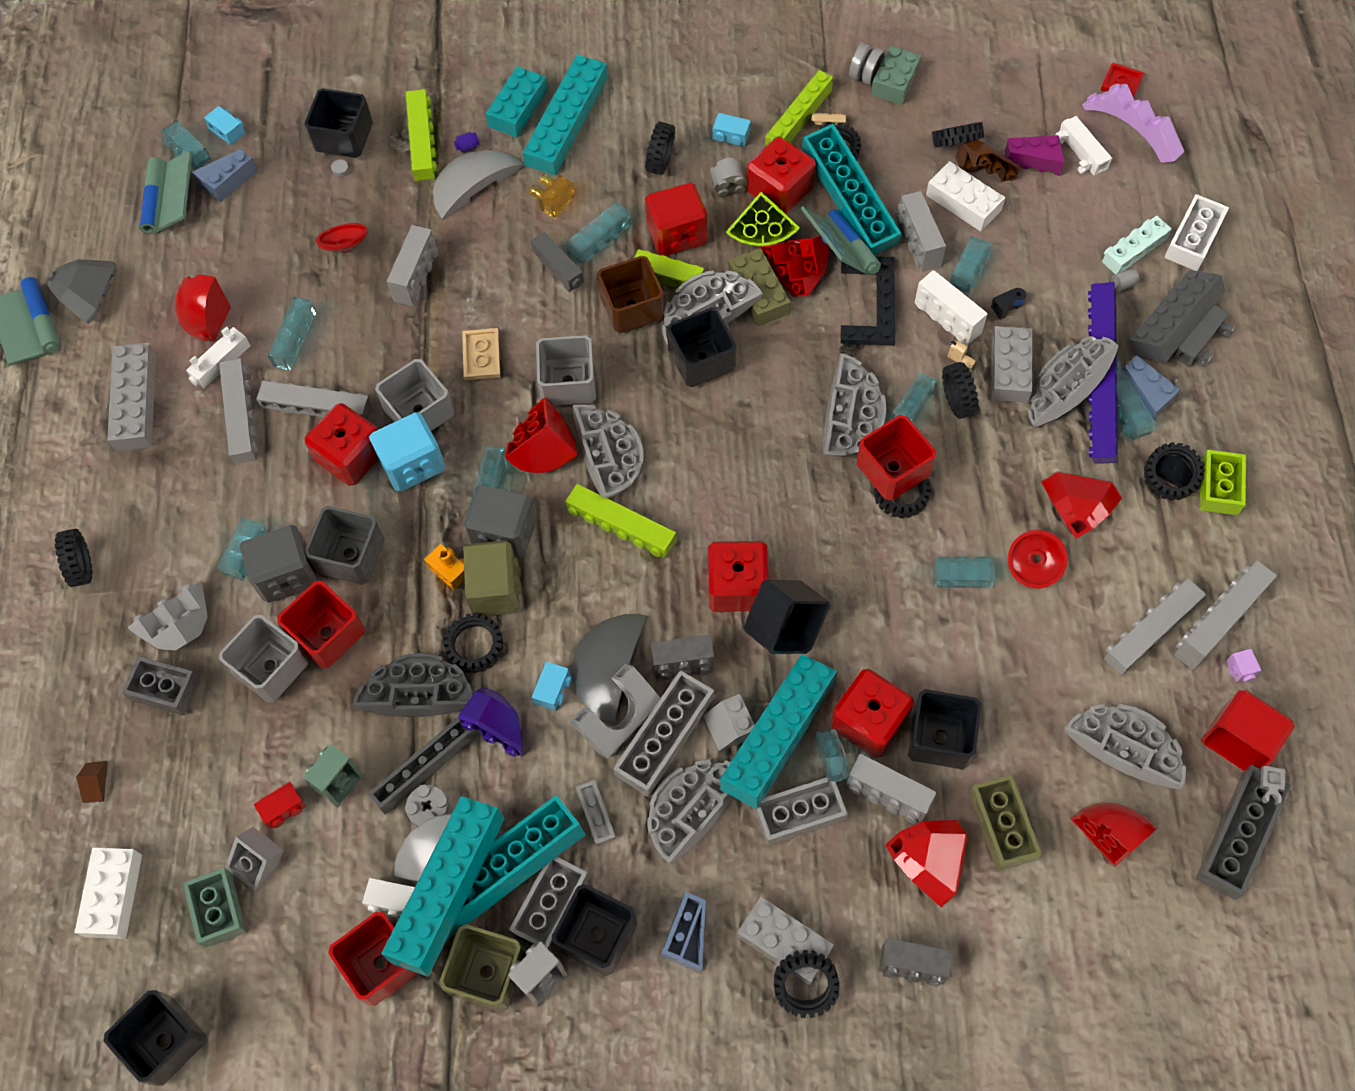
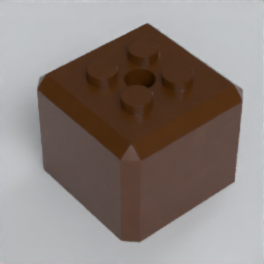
M639 256L599 269L597 273L599 295L615 332L623 333L663 319L665 311L664 293L648 257Z

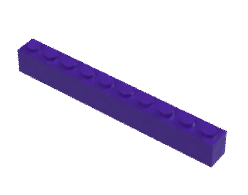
M1114 282L1091 284V291H1088V301L1091 302V308H1088V317L1091 319V325H1088L1089 336L1096 339L1106 337L1117 344ZM1116 352L1115 358L1104 378L1092 391V394H1089V405H1092V411H1089V422H1092V429H1089V440H1092V447H1089V457L1093 458L1095 464L1118 463Z

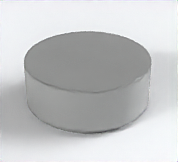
M336 160L331 165L332 172L337 177H343L349 172L348 164L344 160Z

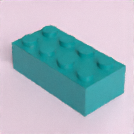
M517 66L485 113L488 127L518 137L548 91L546 76Z

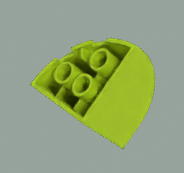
M760 192L725 233L745 244L767 246L784 241L799 230L800 227L763 192Z

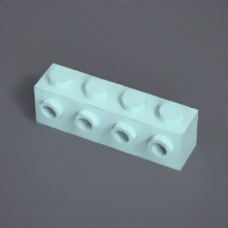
M1157 215L1151 220L1147 219L1140 228L1132 230L1129 236L1126 238L1122 237L1114 247L1110 246L1104 252L1105 256L1102 263L1114 274L1120 273L1166 241L1172 228Z

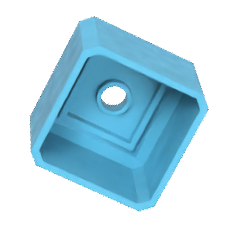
M415 412L387 425L369 436L376 455L395 491L402 492L444 471L445 463L439 446L422 414L419 412Z

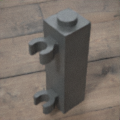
M545 231L530 240L532 251L539 258L540 262L547 266L568 292L580 287L584 283L583 272Z
M1214 305L1185 339L1174 358L1188 367L1195 360L1201 366L1206 367L1213 356L1207 352H1202L1218 331L1224 337L1229 338L1235 329L1233 324L1225 323L1229 313Z

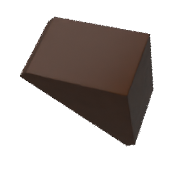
M107 761L85 763L76 776L83 803L104 802Z

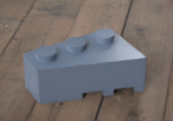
M239 149L193 171L192 174L201 188L221 202L258 170L252 157Z
M1138 355L1124 367L1120 376L1130 394L1134 395L1139 402V407L1147 414V419L1150 423L1175 401L1180 392L1178 387Z
M688 892L682 895L659 955L698 973L703 970L702 957L706 900Z

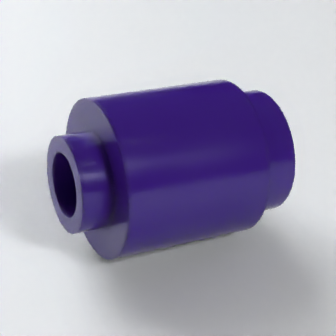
M471 131L456 136V140L453 141L456 150H460L461 153L475 149L476 146L480 145L476 132L471 133Z

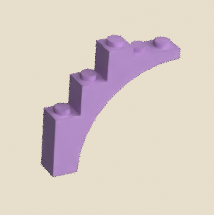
M1114 84L1107 92L1091 94L1088 96V100L1082 104L1084 110L1106 112L1127 122L1148 141L1161 163L1174 162L1184 152L1170 117H1155L1149 101L1134 100L1127 84Z

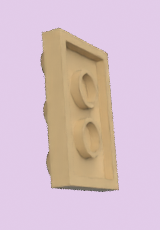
M498 328L462 331L464 380L501 378Z

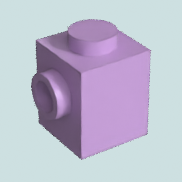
M1252 649L1233 653L1227 659L1229 673L1236 682L1243 680L1245 683L1251 682L1261 672Z

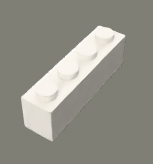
M369 878L362 904L368 907L367 910L375 913L382 910L387 911L390 916L400 917L415 887Z

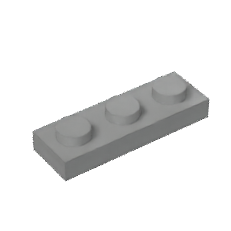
M595 780L577 786L576 790L596 846L616 839Z

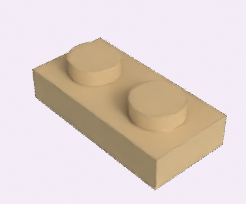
M812 113V121H815L817 125H825V122H835V125H838V122H846V114Z

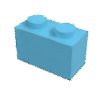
M220 106L204 117L208 128L229 145H232L246 134L242 121L239 118H234L227 109L224 110Z
M718 113L713 126V139L745 147L750 134L751 120Z
M546 662L531 697L533 703L556 711L558 705L561 706L563 703L565 687L568 688L571 683L572 677L570 676L569 669Z

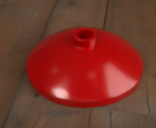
M359 223L342 224L329 228L319 234L316 238V243L323 250L346 253L357 247L366 238L368 230L365 225Z
M1031 530L1021 534L1013 541L1009 548L1007 560L1011 574L1019 583L1030 588H1045L1053 585L1063 576L1067 567L1068 557L1064 544L1054 534L1044 530ZM1035 555L1041 556V560L1039 562H1035L1033 560V557Z

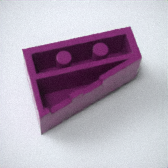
M1059 135L1007 139L1004 151L1005 156L1017 163L1020 168L1028 169L1030 167L1039 169V172L1043 173L1044 171L1055 172V175L1060 176L1064 159Z

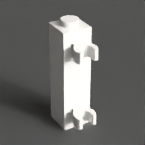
M1075 116L1064 120L1060 131L1055 135H1059L1060 143L1066 142L1081 160L1079 162L1080 167L1077 168L1080 174L1089 170L1095 176L1107 170L1112 157L1078 117Z
M228 327L224 328L221 331L224 336L199 359L194 356L189 360L192 365L186 371L190 376L188 378L190 382L195 386L199 385L205 389L220 375L219 362L237 359L250 347L246 336L234 327L230 330Z

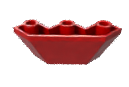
M821 235L760 246L777 279L793 297L808 296L826 271L829 248L828 244H825L821 239Z
M1058 471L1041 481L1055 508L1076 539L1095 528L1107 518L1122 499L1110 481Z
M957 820L922 821L900 831L885 844L895 862L911 881L938 906L942 908L957 894L968 835Z

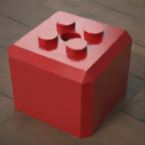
M775 137L747 163V192L755 198L760 192H763L787 214L813 189L815 159L783 137Z
M690 182L655 192L645 198L646 224L659 255L667 256L704 245L707 242V211L694 183Z
M344 403L336 404L304 437L305 444L314 461L348 486L356 485L379 460L369 439V436L377 431L378 427ZM341 431L346 432L343 437H336Z
M898 415L860 440L856 465L884 499L893 500L930 476L936 450L907 416ZM896 465L898 470L891 471L888 466Z
M763 541L712 542L708 546L709 608L713 612L750 611L761 582L768 580L767 545ZM740 564L744 569L737 572L733 569V566Z
M315 581L283 610L277 619V623L282 630L298 642L306 655L321 669L329 668L365 633V627L357 613L323 581ZM326 629H331V630H332V633H331L330 636H328V637H323V636H322V633H323L324 630H326Z
M862 669L833 710L831 719L832 730L872 757H882L909 718L914 705L913 697L871 669ZM874 701L879 704L880 708L873 711L869 708L868 704Z
M1238 690L1221 708L1201 738V741L1205 746L1242 771L1250 765L1261 770L1263 766H1268L1273 762L1295 726L1292 719L1248 690Z
M376 911L331 944L328 952L356 997L370 1006L378 1005L419 974L391 964L387 959L386 965L383 968H376L375 962L378 958L384 957L381 953L396 926L384 912Z

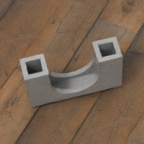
M624 664L612 677V680L620 687L628 699V712L619 724L607 727L592 710L584 707L570 721L597 753L605 758L612 757L617 753L620 745L628 741L634 730L644 724L645 719L661 699L634 666Z

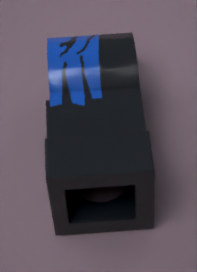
M1021 288L1009 290L994 297L990 307L1000 320L1006 318L1008 311L1019 309L1023 306L1026 292Z

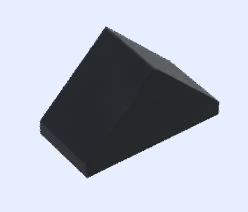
M1163 456L1156 464L1157 476L1179 488L1186 486L1192 477L1191 470L1181 456Z

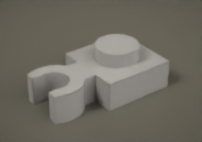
M1269 766L1261 768L1260 788L1266 789V793L1262 798L1263 803L1269 802V796L1275 799V805L1278 806L1281 803L1282 797L1279 792L1285 790V769Z

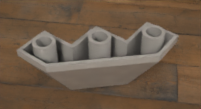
M198 582L194 585L189 583L181 588L182 593L171 600H168V598L163 599L157 603L158 608L145 616L141 613L133 618L134 623L128 626V629L157 649L176 651L201 635L208 618L202 583Z

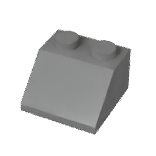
M740 694L721 701L703 715L719 752L743 743L755 726Z
M251 827L235 837L225 868L256 892L276 869L284 850L257 829Z

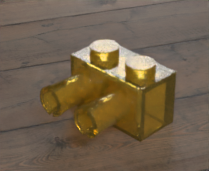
M543 173L539 178V183L548 187L547 190L543 191L536 185H532L529 188L528 194L540 201L541 211L555 219L575 197L574 183L561 175L554 180Z

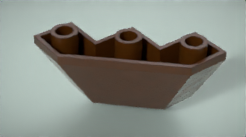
M973 140L958 146L956 159L959 167L964 171L973 172L985 168L987 175L998 174L1001 182L1012 181L1018 178L1020 166L984 142Z

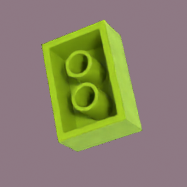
M1207 449L1201 459V462L1204 463L1203 469H1205V473L1200 484L1199 510L1239 515L1245 507L1246 455Z

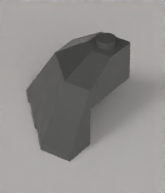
M82 259L71 261L58 266L55 271H51L48 274V287L59 301L83 321L90 324L100 311L102 305L99 301L102 296H106L110 284L108 282L116 274V263L113 261Z

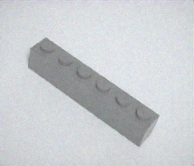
M241 358L219 362L229 457L234 464L256 460V453H258V446L254 442L256 430L252 426V421H255V418L250 406H253L251 395H249L251 385L249 380H247V375H249L247 364L244 365Z
M262 381L256 399L262 409L324 417L336 404L344 403L366 420L372 406L369 397L362 393L352 394L346 391L338 392L327 388L318 389L311 386H297L292 383L283 384L276 381Z
M1189 578L1184 583L1179 581L1172 588L1174 592L1171 595L1166 593L1159 600L1161 604L1157 608L1153 605L1146 612L1147 617L1144 620L1139 618L1132 625L1134 629L1131 632L1126 630L1119 637L1121 641L1118 644L1113 642L1105 650L1107 655L1104 660L1121 676L1206 596Z

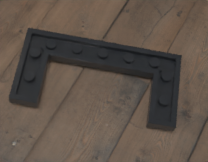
M875 256L881 263L879 271L873 274L876 275V326L841 325L840 344L895 346L894 257ZM841 261L842 274H865Z

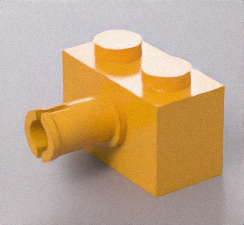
M439 544L424 561L433 573L455 590L465 580L464 559H458L451 548H445Z

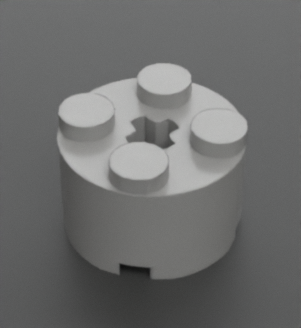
M726 158L718 161L716 167H711L710 174L714 189L720 197H726L732 192L742 193L745 191L748 179L742 160L739 162L736 161V158Z
M419 786L409 795L406 801L405 811L407 816L417 828L432 817L451 813L448 799L435 786Z

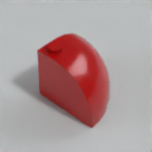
M196 275L195 278L188 276L182 280L177 289L174 304L176 317L181 327L188 334L200 340L214 342L231 309L216 278L207 275Z
M546 397L540 400L528 412L529 416L523 424L519 422L512 433L514 438L512 442H508L505 451V458L513 466L530 473L553 471L572 461L577 455L575 439L570 428Z
M1113 802L1091 804L1070 818L1115 867L1158 829L1148 818L1136 810Z

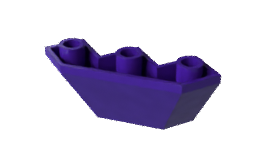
M485 687L476 690L458 716V720L462 724L461 726L469 731H473V729L480 731L483 740L488 743H500L505 753L510 756H523L524 749L518 713L496 691Z

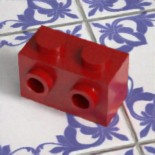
M290 781L253 804L264 824L269 829L280 827L286 819L299 815L307 807L296 787Z

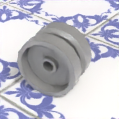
M862 42L852 59L849 78L856 81L862 78L864 84L872 86L873 80L886 55L885 50L880 48L872 50V45Z

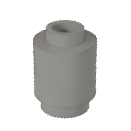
M1128 269L1113 275L1111 282H1114L1116 291L1120 292L1135 286L1139 282V275L1135 269Z

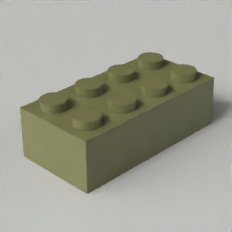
M761 248L728 260V271L737 272L741 277L752 280L763 293V296L748 309L757 327L790 314L791 302Z
M1013 775L972 785L969 794L997 872L1037 861L1042 853Z

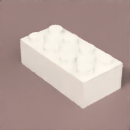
M950 161L928 182L926 196L980 232L1002 211L1005 201L1004 196Z
M1196 194L1164 258L1198 271L1229 207Z
M936 271L930 272L918 284L914 303L919 309L929 314L931 319L940 323L946 331L951 332L958 341L968 346L982 334L988 313Z
M92 848L75 928L76 934L89 938L126 939L142 854L134 849Z

